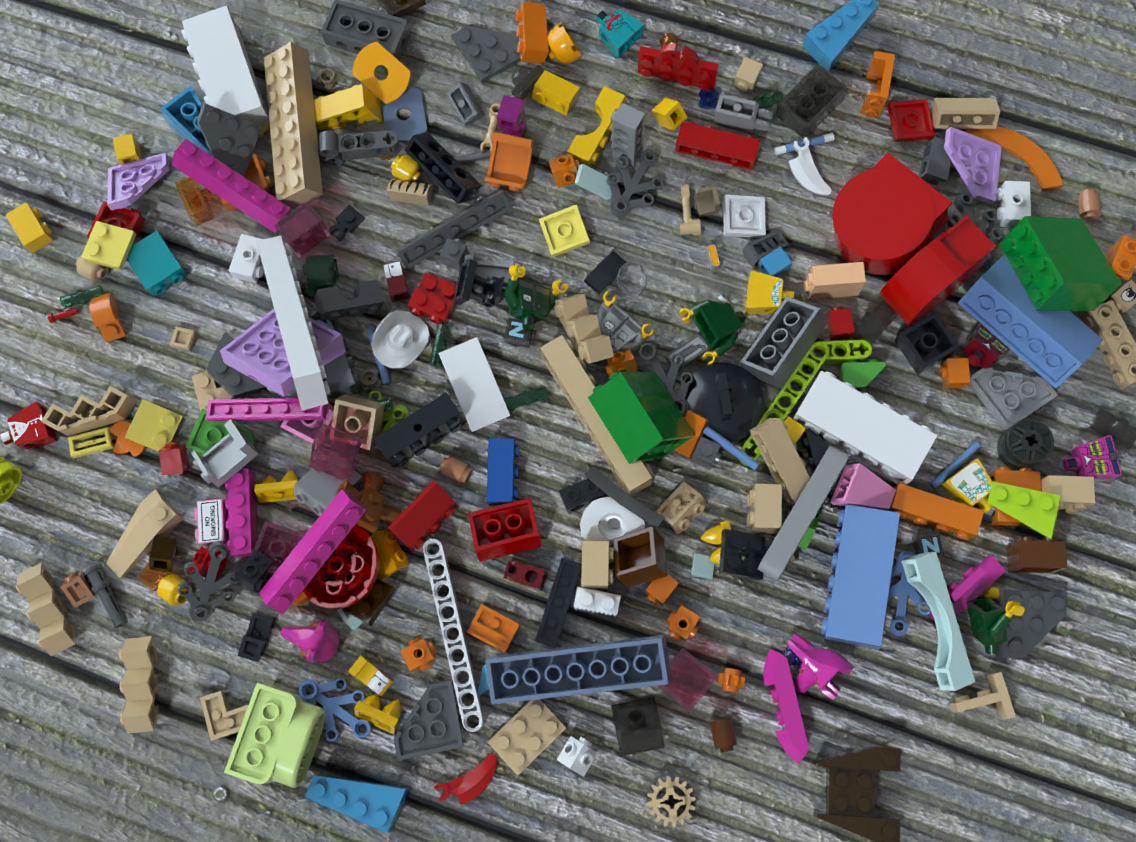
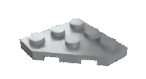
M982 368L970 376L971 383L969 386L1004 431L1058 396L1049 382L1042 377H1029L1021 373L993 370V368Z

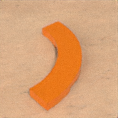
M997 126L996 129H962L966 133L999 144L1006 152L1019 160L1022 159L1030 167V171L1035 176L1041 191L1057 189L1063 186L1061 176L1054 163L1038 145L1027 137Z

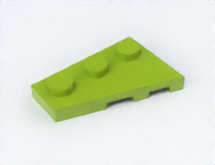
M992 481L987 503L1052 540L1062 496Z

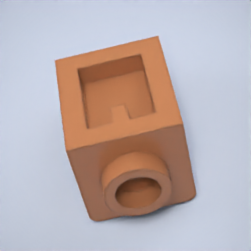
M74 571L64 577V582L60 587L74 608L95 596V593L84 579L83 571L77 574Z

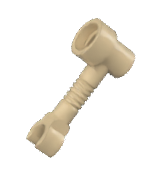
M495 103L490 107L488 132L480 146L482 153L485 147H490L491 154L493 144L491 137L492 132H496L497 114L500 104Z
M689 184L681 185L684 223H680L681 235L693 234V236L701 235L700 219L692 220Z

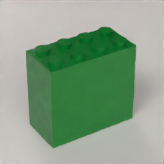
M1024 216L999 244L1036 310L1094 311L1122 284L1082 219Z
M617 371L609 377L610 381L606 384L596 386L592 390L594 393L588 397L629 464L662 459L696 435L656 372Z

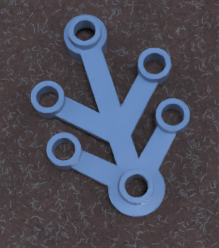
M911 551L901 552L897 557V564L892 567L891 578L901 573V581L892 586L888 594L889 601L899 593L896 618L890 623V631L895 636H903L908 630V624L905 621L908 596L918 607V612L921 615L926 616L931 612L927 602L908 583L902 560L916 555ZM927 605L929 611L922 612L920 606ZM896 623H901L903 625V629L901 631L895 629Z
M338 678L333 682L319 684L312 679L305 680L299 687V695L309 704L317 706V701L323 705L327 730L325 738L328 741L333 742L340 737V732L335 726L334 714L353 727L355 736L365 738L370 735L372 731L370 722L363 719L358 720L339 706L349 703L357 704L358 701L355 700L357 693L362 695L360 700L362 702L366 698L363 691L357 690L352 694L328 698L322 693L335 689L337 691H345L348 688V681L344 678ZM342 680L344 687L339 689L337 684ZM310 686L314 688V692L311 695L307 693V689ZM362 724H365L367 727L365 733L360 732ZM332 730L336 732L334 739L329 737V733Z

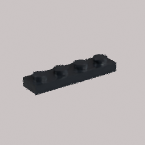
M561 558L535 642L556 648L581 572V563Z

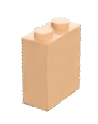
M855 262L812 266L810 273H807V280L804 281V292L808 293V300L858 296L866 283L864 263Z

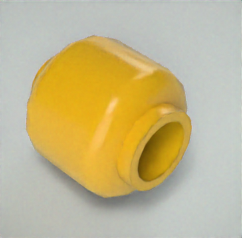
M408 154L398 155L390 166L392 175L399 180L416 182L421 175V172H419L420 166Z
M170 574L163 577L158 584V596L171 606L184 604L187 599L179 594L178 585L186 580L178 574ZM183 587L181 591H187L189 588Z

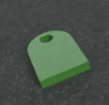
M205 409L201 410L186 445V448L201 454L206 453L229 433L224 426L226 422L207 421V410ZM234 422L243 430L255 448V437L251 430L242 424Z

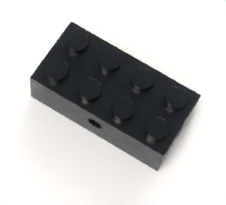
M446 392L373 439L392 467L399 468L407 464L408 459L412 456L423 454L427 450L426 447L443 441L444 436L448 433L459 431L465 422Z

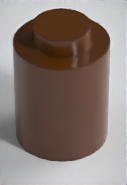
M725 718L709 722L715 749H720V753L733 751V746L737 745L732 719Z

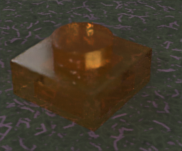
M148 562L136 579L156 592L159 581L169 574L165 571L150 570Z

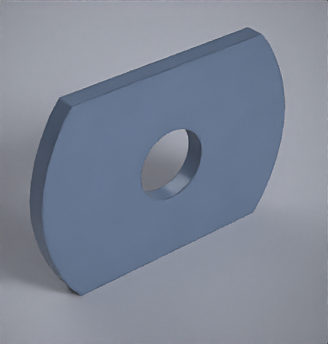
M408 87L400 98L391 103L385 104L381 100L385 131H394L399 142H409L413 135L428 132L421 90ZM401 109H408L411 112V116L407 120H400L397 117L398 112Z

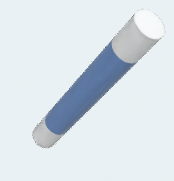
M828 133L809 138L808 147L833 141L834 134ZM803 140L797 142L798 146H805ZM793 143L774 148L775 155L795 151Z

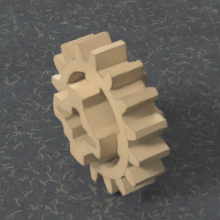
M666 776V782L659 778L658 786L651 785L654 792L647 793V796L652 798V801L646 803L647 806L653 807L649 812L650 815L656 813L655 821L659 822L663 819L665 827L668 822H671L673 827H676V821H680L682 825L685 824L683 818L685 816L687 818L692 817L688 813L689 809L695 810L691 802L695 801L696 797L689 795L693 789H686L687 782L683 781L680 784L679 777L677 776L674 781H671L670 777ZM673 786L679 787L685 795H677L674 792ZM665 787L664 795L661 798H656L658 792ZM668 795H672L674 799L681 800L675 802L672 808H670L669 804L660 803L668 800ZM686 804L683 812L677 816L678 808ZM657 807H664L668 811L669 817L661 814Z

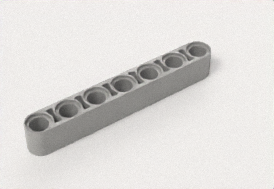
M831 445L829 446L758 567L759 571L777 581L779 580L845 467L850 455Z

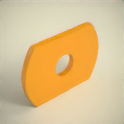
M376 41L365 46L358 53L354 61L352 75L385 104L397 100L405 93L410 83L411 70ZM380 65L385 66L388 70V76L385 80H379L376 77L375 71Z

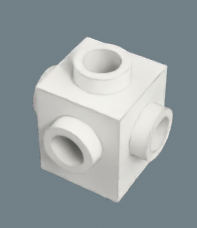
M570 736L557 760L584 777L598 753L590 748L592 743L582 737L577 740Z

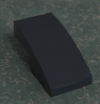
M612 251L585 278L584 282L600 294L612 284L614 278L627 268L629 263Z
M258 612L252 613L247 634L243 635L238 652L239 657L255 662L260 661L274 625V617Z

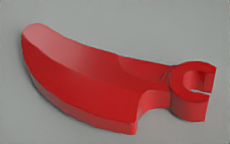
M493 753L489 754L481 764L463 776L445 784L439 783L435 785V790L440 788L445 790V794L438 798L439 801L447 800L450 795H457L460 805H463L481 795L494 777L497 756Z

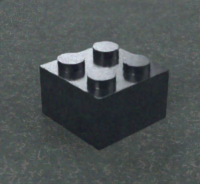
M936 313L899 333L894 340L917 375L953 355L959 348Z

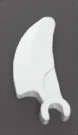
M805 137L803 139L804 147L798 146L797 141H794L793 148L798 152V157L789 160V166L795 179L801 186L814 194L830 195L832 192L831 188L824 182L813 162L808 147V138Z

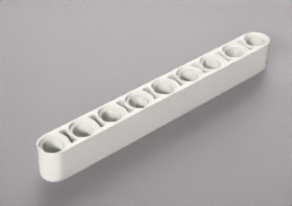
M429 539L424 543L423 552L461 719L467 731L477 732L483 728L485 719L447 555L440 541ZM439 545V552L435 555H430V547ZM439 565L444 566V573L440 576H435L434 569ZM443 586L449 588V594L446 597L439 596V589ZM452 607L454 615L449 619L444 618V610ZM454 628L458 629V638L450 640L448 637L449 631ZM457 650H462L464 653V658L460 662H456L453 659V654ZM463 671L469 674V680L465 684H461L458 680L459 674ZM467 693H471L474 696V702L470 706H466L463 702V698ZM472 715H476L479 718V725L476 728H471L468 724V720Z

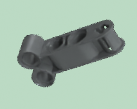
M391 130L337 135L333 131H324L319 134L320 155L325 157V164L328 166H339L343 163V160L394 156L401 150L397 134ZM374 143L373 146L367 147L369 144ZM354 145L353 148L347 149L349 146Z

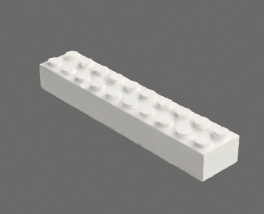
M281 236L256 241L301 409L306 410L328 404L326 395L331 393L328 382H323V379L327 378L324 366L321 365L320 352L317 349L318 346L313 335L307 308H305L299 281H297L298 278L288 244H283Z

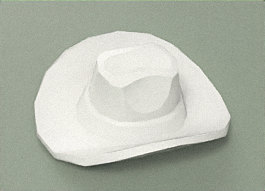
M396 310L388 314L381 321L373 334L371 346L374 356L382 365L391 369L404 368L411 364L424 350L429 342L430 333L427 325L420 317L414 316L409 311Z
M603 497L592 501L584 510L580 521L581 536L586 541H609V546H614V538L645 529L643 519L611 497Z

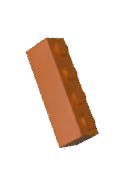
M901 483L894 487L896 492L893 502L887 511L900 513L899 518L905 519L907 517L913 519L914 523L927 526L928 524L934 526L935 530L942 533H948V531L955 533L956 537L963 540H969V538L972 539L978 535L984 514L983 510Z

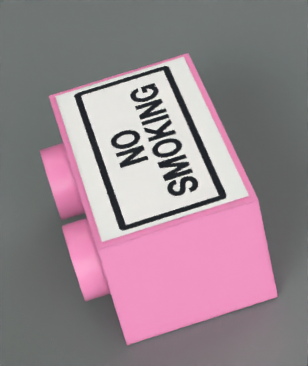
M225 500L197 501L194 516L198 525V529L195 530V538L198 544L204 547L210 546L216 541L227 544L229 532L226 529V519H229V513L226 510Z

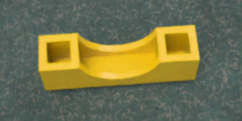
M606 86L603 87L595 101V112L601 118L600 126L590 134L576 135L567 151V155L572 153L574 161L578 160L580 165L585 164L591 167L592 164L595 165L600 156L599 151L601 148L606 147L609 140L608 135L612 131L611 116L615 109H619L622 103L625 104V95Z

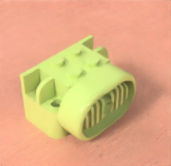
M257 683L224 773L255 784L277 782L292 788L299 786L308 772L324 727V709L304 702L301 696L290 691L277 688L271 684Z

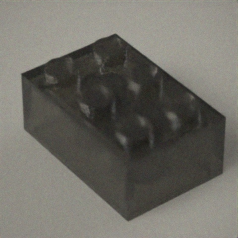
M817 64L777 104L775 116L804 139L844 101L848 87L820 64Z

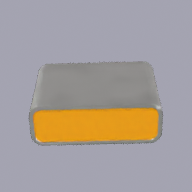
M714 244L708 245L706 254L711 272H717L720 267L717 249Z

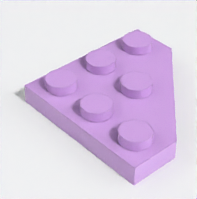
M950 127L946 130L944 149L973 198L989 204L996 202L1002 146Z
M162 153L108 168L107 204L110 210L122 209L133 204L169 171V158L167 154Z

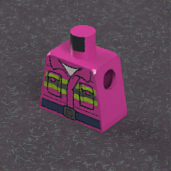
M1111 435L1074 448L1072 450L1073 457L1063 460L1064 469L1066 471L1076 470L1078 476L1094 477V480H1111L1122 475Z

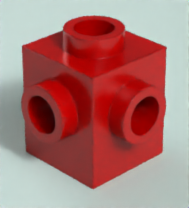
M201 547L195 553L193 562L197 564L201 576L206 578L212 558L208 549ZM217 551L215 555H220L222 551ZM227 558L221 560L215 581L225 570ZM190 567L189 570H190V571H193L195 568H194V567Z

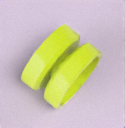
M0 456V505L15 493L22 479L21 469L15 464L7 462L2 456Z

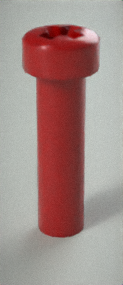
M77 308L56 314L49 313L47 317L50 323H54L56 320L77 315L79 311Z

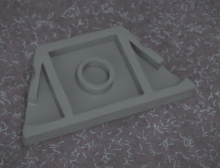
M225 332L206 368L207 373L234 399L245 397L247 394L260 393L261 389L267 387L223 362L220 350L234 340Z

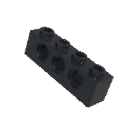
M428 132L412 136L404 151L457 204L473 200L481 184Z

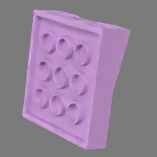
M272 309L220 350L225 364L285 397L295 388L275 309ZM309 318L318 346L317 349L320 352L321 365L324 366L346 353L340 333Z

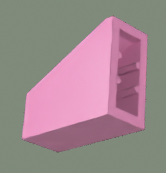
M861 463L845 465L830 503L839 506L848 504L879 510L889 509L896 490Z

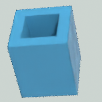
M779 247L761 258L758 268L763 274L779 277L790 270L792 258L787 251H783Z

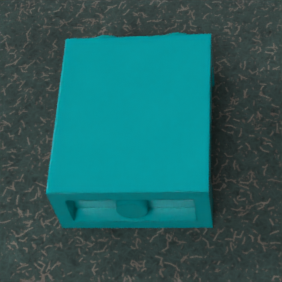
M157 230L133 245L126 259L145 289L153 297L164 293L168 287L181 282L187 276L186 271L181 267L167 246L166 241Z

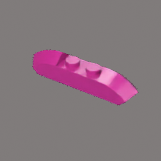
M770 649L764 664L765 686H773L770 694L773 703H777L779 711L775 713L779 726L782 725L783 728L776 731V734L785 752L795 762L799 763L809 750L788 660L782 654Z

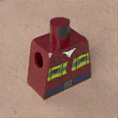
M981 323L971 332L963 348L964 353L969 356V363L973 366L980 365L984 369H988L1001 360L1011 350Z

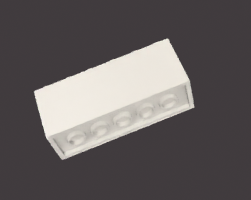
M227 5L183 20L184 29L181 32L185 41H188L189 46H187L190 57L194 59L195 63L192 64L196 74H199L200 79L198 82L201 90L205 91V103L262 127L269 123V114L239 28Z
M821 371L793 419L806 429L810 428L828 446L831 445L850 455L849 458L861 463L891 482L904 485L911 482L937 437L933 430L927 426H920L914 423V420L907 415L896 413L890 405L878 403L872 395L868 393L862 394L855 390L856 388L852 384L837 380L834 374Z

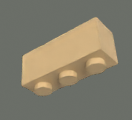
M934 98L931 118L934 128L996 129L1000 108L996 98Z

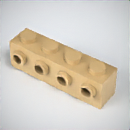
M1113 300L1099 305L1094 311H1087L1082 317L1083 323L1103 339L1098 346L1103 355V361L1109 366L1114 382L1123 390L1136 384V343Z
M769 418L751 429L750 433L776 484L782 485V496L787 505L794 506L811 477L806 471L804 460L799 457L796 451L797 446L795 442L790 439L787 433V426L780 418Z

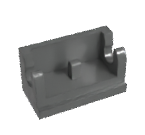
M934 137L925 145L919 177L932 185H938L939 181H947L951 165V159L944 149L945 140Z

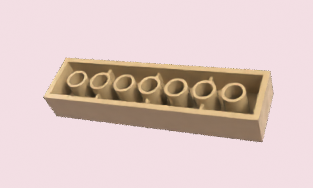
M289 42L264 57L276 198L289 207L297 208L323 195L309 52L307 49Z
M561 335L540 347L543 362L623 490L633 497L650 487L653 472L649 465L642 462L628 463L589 401L588 397L594 393L592 390L597 384L591 374H586L584 369L586 366L580 356L576 358L575 349L569 339L565 340Z

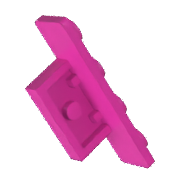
M992 555L987 556L975 568L970 567L962 574L964 578L959 583L955 581L947 588L953 603L955 616H958L967 607V601L975 600L1005 572L1002 565Z

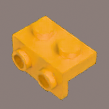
M384 529L371 535L380 555L378 574L380 580H386L399 569L409 566L406 554L402 551L392 531Z

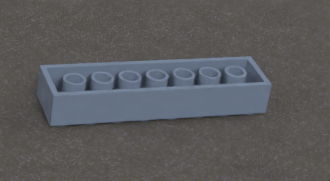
M665 635L496 655L485 659L491 705L666 685L672 681Z

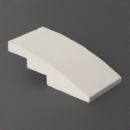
M477 337L438 353L471 432L510 416Z

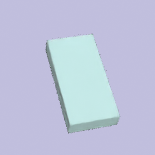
M585 164L579 165L574 184L606 200L611 199L612 193L610 186L606 182L607 176ZM609 177L611 182H615L614 179Z

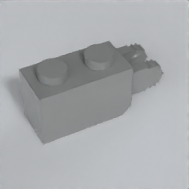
M720 94L714 123L751 132L753 129L763 131L770 129L771 125L768 122L756 118L770 120L773 118L771 111L759 108V104L755 101Z

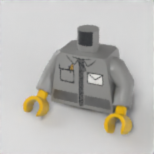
M611 290L604 293L603 299L605 302H602L597 313L601 335L610 337L614 353L631 350V352L637 351L648 340V336H654L657 330L653 329L649 333L648 327L651 326V323L641 327L615 304L612 306L611 303L618 299V295H614L613 300H610L608 295Z

